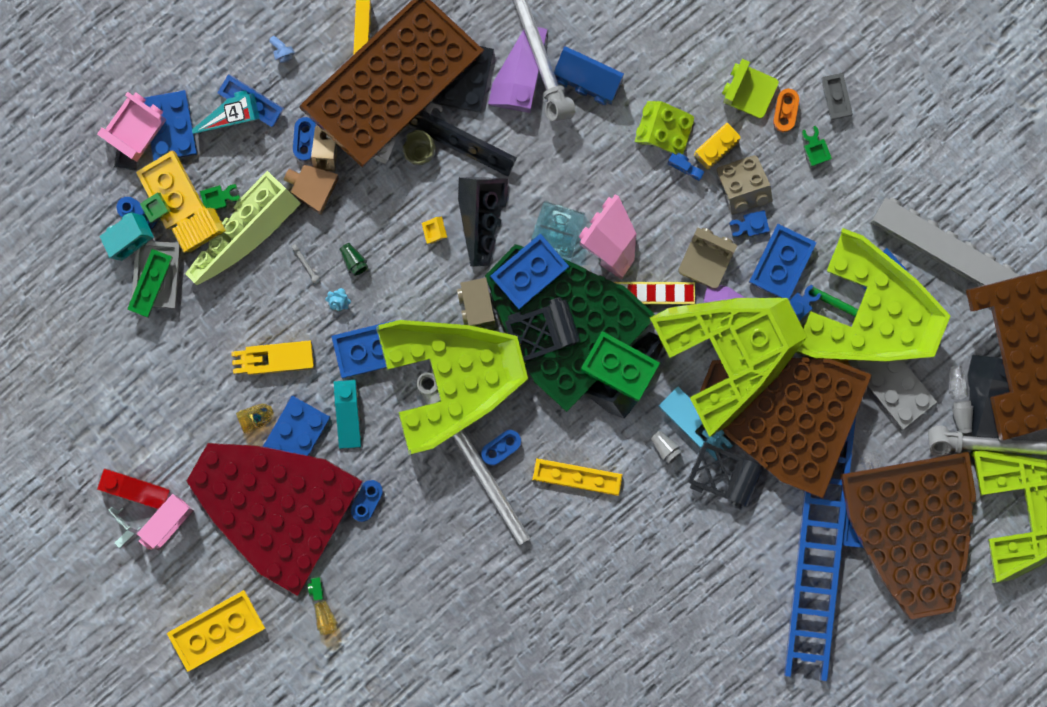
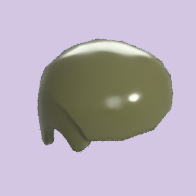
M420 130L408 133L406 135V142L402 146L405 158L413 165L428 163L432 160L436 151L433 138L425 131Z

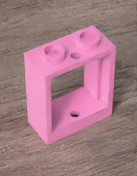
M172 494L137 533L141 537L139 542L147 549L159 550L194 510L180 497Z

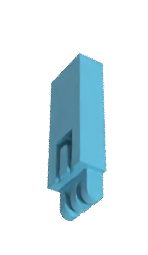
M679 387L658 406L700 449L703 442L725 450L721 446L723 443L729 449L733 446L723 436V430L709 437L705 429L702 434L708 439L707 441L696 432L703 423L691 399ZM707 448L706 451L715 460H718L715 452Z

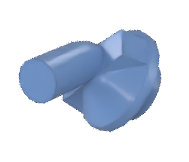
M272 36L269 42L278 49L274 51V59L280 60V63L292 60V55L295 54L292 46L286 47L280 39Z

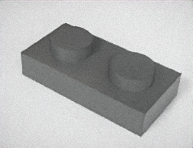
M839 73L822 77L821 80L830 119L835 120L852 116L853 113L844 74Z

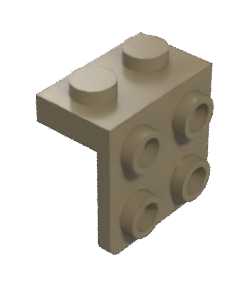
M753 155L717 168V174L726 192L729 210L732 215L773 202L770 183L757 156Z
M697 227L678 272L709 288L717 289L737 245L729 238H720L709 229Z

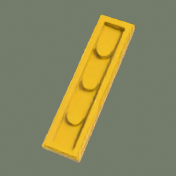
M536 458L532 480L619 496L623 474Z

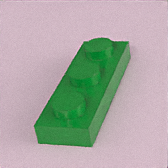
M154 249L151 250L127 310L149 318L173 260L172 256Z

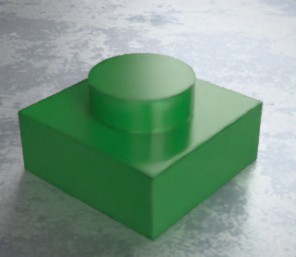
M158 192L140 203L150 223H154L171 212L163 196Z
M311 578L312 583L308 584L309 596H313L314 601L324 600L322 578Z

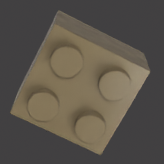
M486 278L461 282V288L457 289L460 305L464 304L465 310L461 311L464 325L479 328L494 326L495 320Z

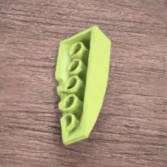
M267 171L237 201L233 207L235 211L232 216L224 219L222 224L226 231L209 241V248L206 251H201L185 274L196 285L218 275L260 245L281 226L285 219L301 203Z

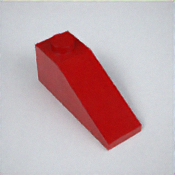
M108 469L103 470L97 490L159 509L166 502L170 491L164 487Z

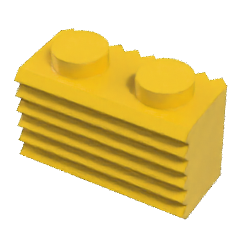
M726 123L695 151L694 156L707 170H710L717 161H720V158H723L730 149L732 150L739 143L740 135L729 123Z
M201 207L194 211L195 215L189 219L185 217L176 222L177 226L172 228V231L183 252H192L226 231L214 208Z

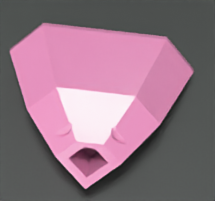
M615 194L612 199L608 197L602 206L603 211L601 213L597 212L590 222L592 223L590 228L585 227L578 238L581 239L580 246L601 259L600 266L622 280L634 262L636 232L619 196Z

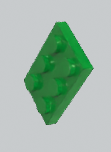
M602 331L581 367V371L639 402L660 362Z

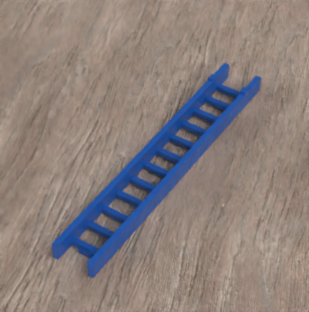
M856 418L846 440L844 458L840 457L838 463H843L842 474L850 473ZM831 478L829 483L841 485L840 501L811 498V493L804 491L784 676L791 677L793 658H801V661L807 662L822 661L820 680L827 681L846 513L841 479ZM810 504L839 507L837 523L808 520ZM807 526L836 529L835 545L806 542ZM805 548L834 551L832 567L803 564ZM811 570L832 573L830 589L801 586L802 571ZM800 591L829 595L828 610L820 611L798 608ZM798 613L827 617L825 633L796 630ZM795 635L824 639L823 655L794 652Z

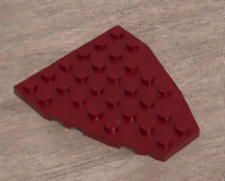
M207 443L186 482L214 524L260 575L298 596L363 480L323 458L258 445Z

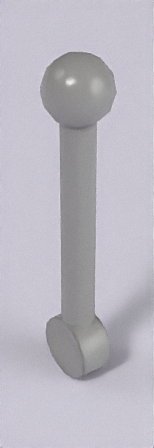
M296 244L292 245V248L312 277L311 281L315 284L320 281L319 276L314 274Z

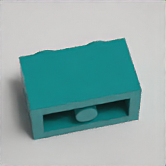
M132 212L124 215L121 221L108 227L106 232L99 236L109 258L120 261L126 259L154 238L145 217Z

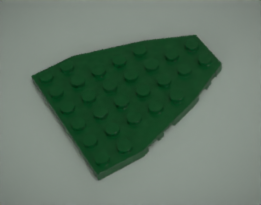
M514 244L485 275V278L507 333L505 321L509 320V315L521 312V315L528 314L550 305V300L562 297V300L568 301L581 342L524 362L535 384L565 412H568L597 381V379L582 372L581 367L601 332L603 331L630 346L652 323L650 317L655 314L625 286L592 273L566 259L563 260L568 264L569 268L519 310L490 277L524 248ZM544 314L535 316L531 325L543 329L546 323ZM530 318L523 321L529 323ZM522 322L511 325L514 334L522 337L527 325ZM547 326L545 331L550 333L549 328ZM530 327L525 339L536 343L541 332ZM544 334L539 346L545 349L554 346L552 337ZM523 341L520 347L522 356L530 355L534 346ZM537 348L535 352L541 351L542 349Z

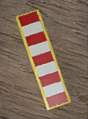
M614 282L625 286L644 305L695 304V282Z

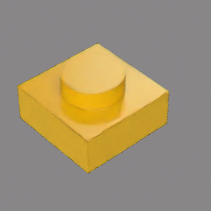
M435 217L421 223L427 244L447 238L442 217Z

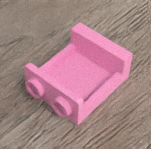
M127 92L125 95L127 96L126 101L107 128H101L97 135L137 162L167 119L161 116L163 111L155 105L149 107L144 104L146 99L136 92L134 95Z

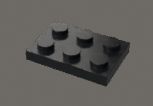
M480 46L484 50L483 53L440 94L438 104L481 113L494 49Z

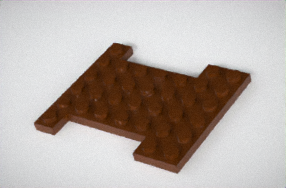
M1047 269L966 290L970 312L991 307L1010 392L990 397L999 440H1006L1046 429Z

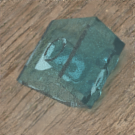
M544 201L531 241L541 233L560 256L571 258L585 213Z

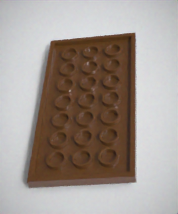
M411 0L315 90L299 108L363 168L463 73L484 50L431 0Z

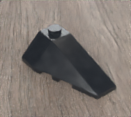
M459 177L458 202L470 266L472 267L490 265L496 243L494 235L497 226L500 227L502 220L499 217L502 207H506L508 178Z
M648 332L631 347L657 361L663 348V343L659 335ZM599 380L585 393L586 396L608 413L624 419L637 404V401Z
M972 355L967 373L969 401H971V406H973L972 435L973 437L999 438L990 397L1010 392L1003 359Z

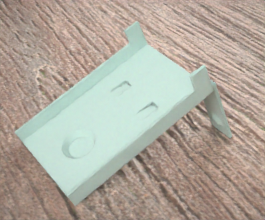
M111 507L109 509L111 514L127 530L115 542L120 548L141 527L136 530L128 526L118 515L123 508L118 511Z

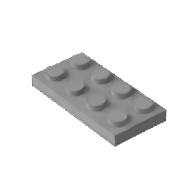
M903 360L848 361L851 367L872 375L867 388L902 430L937 403Z

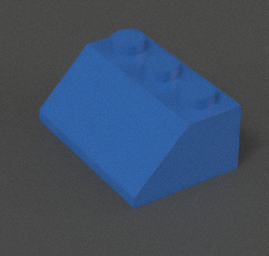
M564 46L554 70V75L559 85L567 87V85L576 88L575 92L583 96L589 94L595 97L594 100L602 105L607 103L612 105L624 73Z

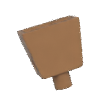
M307 165L303 166L300 173L288 169L284 177V181L294 185L291 190L292 195L318 214H322L339 179L336 173Z

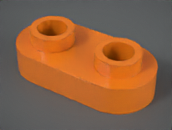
M784 89L777 97L773 125L780 132L790 131L796 122L799 95L793 89ZM784 98H790L792 103L786 104ZM785 118L788 124L782 125L780 119Z

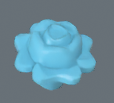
M342 288L334 291V293L328 292V296L325 298L332 310L341 311L342 309H348L349 304H351L346 291Z

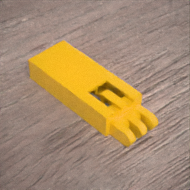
M356 0L353 55L370 40L371 0Z
M311 340L245 347L246 350L231 352L232 357H241L240 360L232 361V365H241V368L233 369V374L248 373V375L314 369ZM262 355H268V365H254L256 362H263Z

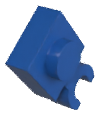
M672 153L668 160V165L684 174L690 175L698 181L701 180L704 174L703 170L691 165L688 162L689 158L683 154L678 153L675 155Z
M765 210L743 215V222L732 220L729 223L730 226L737 225L739 227V231L732 233V237H739L745 231H747L748 237L770 232Z
M809 285L805 289L804 296L798 292L789 300L799 321L813 309L809 303L817 301L822 295L821 293L815 297L810 295L809 291L814 287L813 285Z

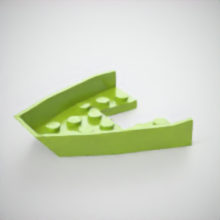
M842 228L841 236L827 272L867 287L852 327L810 311L803 329L807 338L796 353L814 358L894 361L935 357L951 315L915 277L867 238Z
M734 298L671 307L650 317L670 358L710 338L729 378L690 397L709 437L727 427L778 377L807 338L788 298Z
M397 320L376 327L387 370L430 359L440 402L398 412L409 455L435 448L492 411L528 379L518 337L515 335L470 325Z
M974 451L970 454L975 460L980 495L1024 489L1031 532L988 539L994 572L992 583L1014 580L1047 563V459L1008 452Z

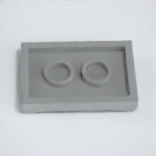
M149 241L135 251L132 296L149 254L154 249L172 256L173 260L153 308L176 309L180 245L179 243Z

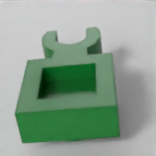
M816 126L812 127L813 136H808L806 130H802V138L809 143L803 148L810 167L832 159L825 139L818 140L817 138L819 130Z
M221 185L200 191L203 205L206 208L219 210L227 207V200L232 202L239 201L241 199L239 195L235 197L230 195L232 190L237 189V185H229L224 191H222Z

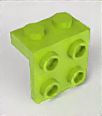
M742 59L740 64L735 63L730 75L734 76L731 84L727 82L722 92V95H725L723 103L761 119L767 111L779 81L774 77L749 67L750 62Z
M647 101L642 111L643 116L636 130L634 142L640 145H654L675 155L678 153L683 154L694 122V116L662 101Z

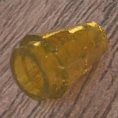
M327 601L314 604L317 631H320L321 635L337 631L338 622Z

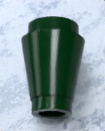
M346 243L339 249L348 272L352 273L353 276H358L368 269L367 260L351 243Z

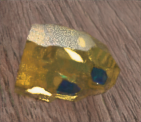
M258 404L237 412L236 415L243 432L246 434L267 426L272 420V407L267 404Z

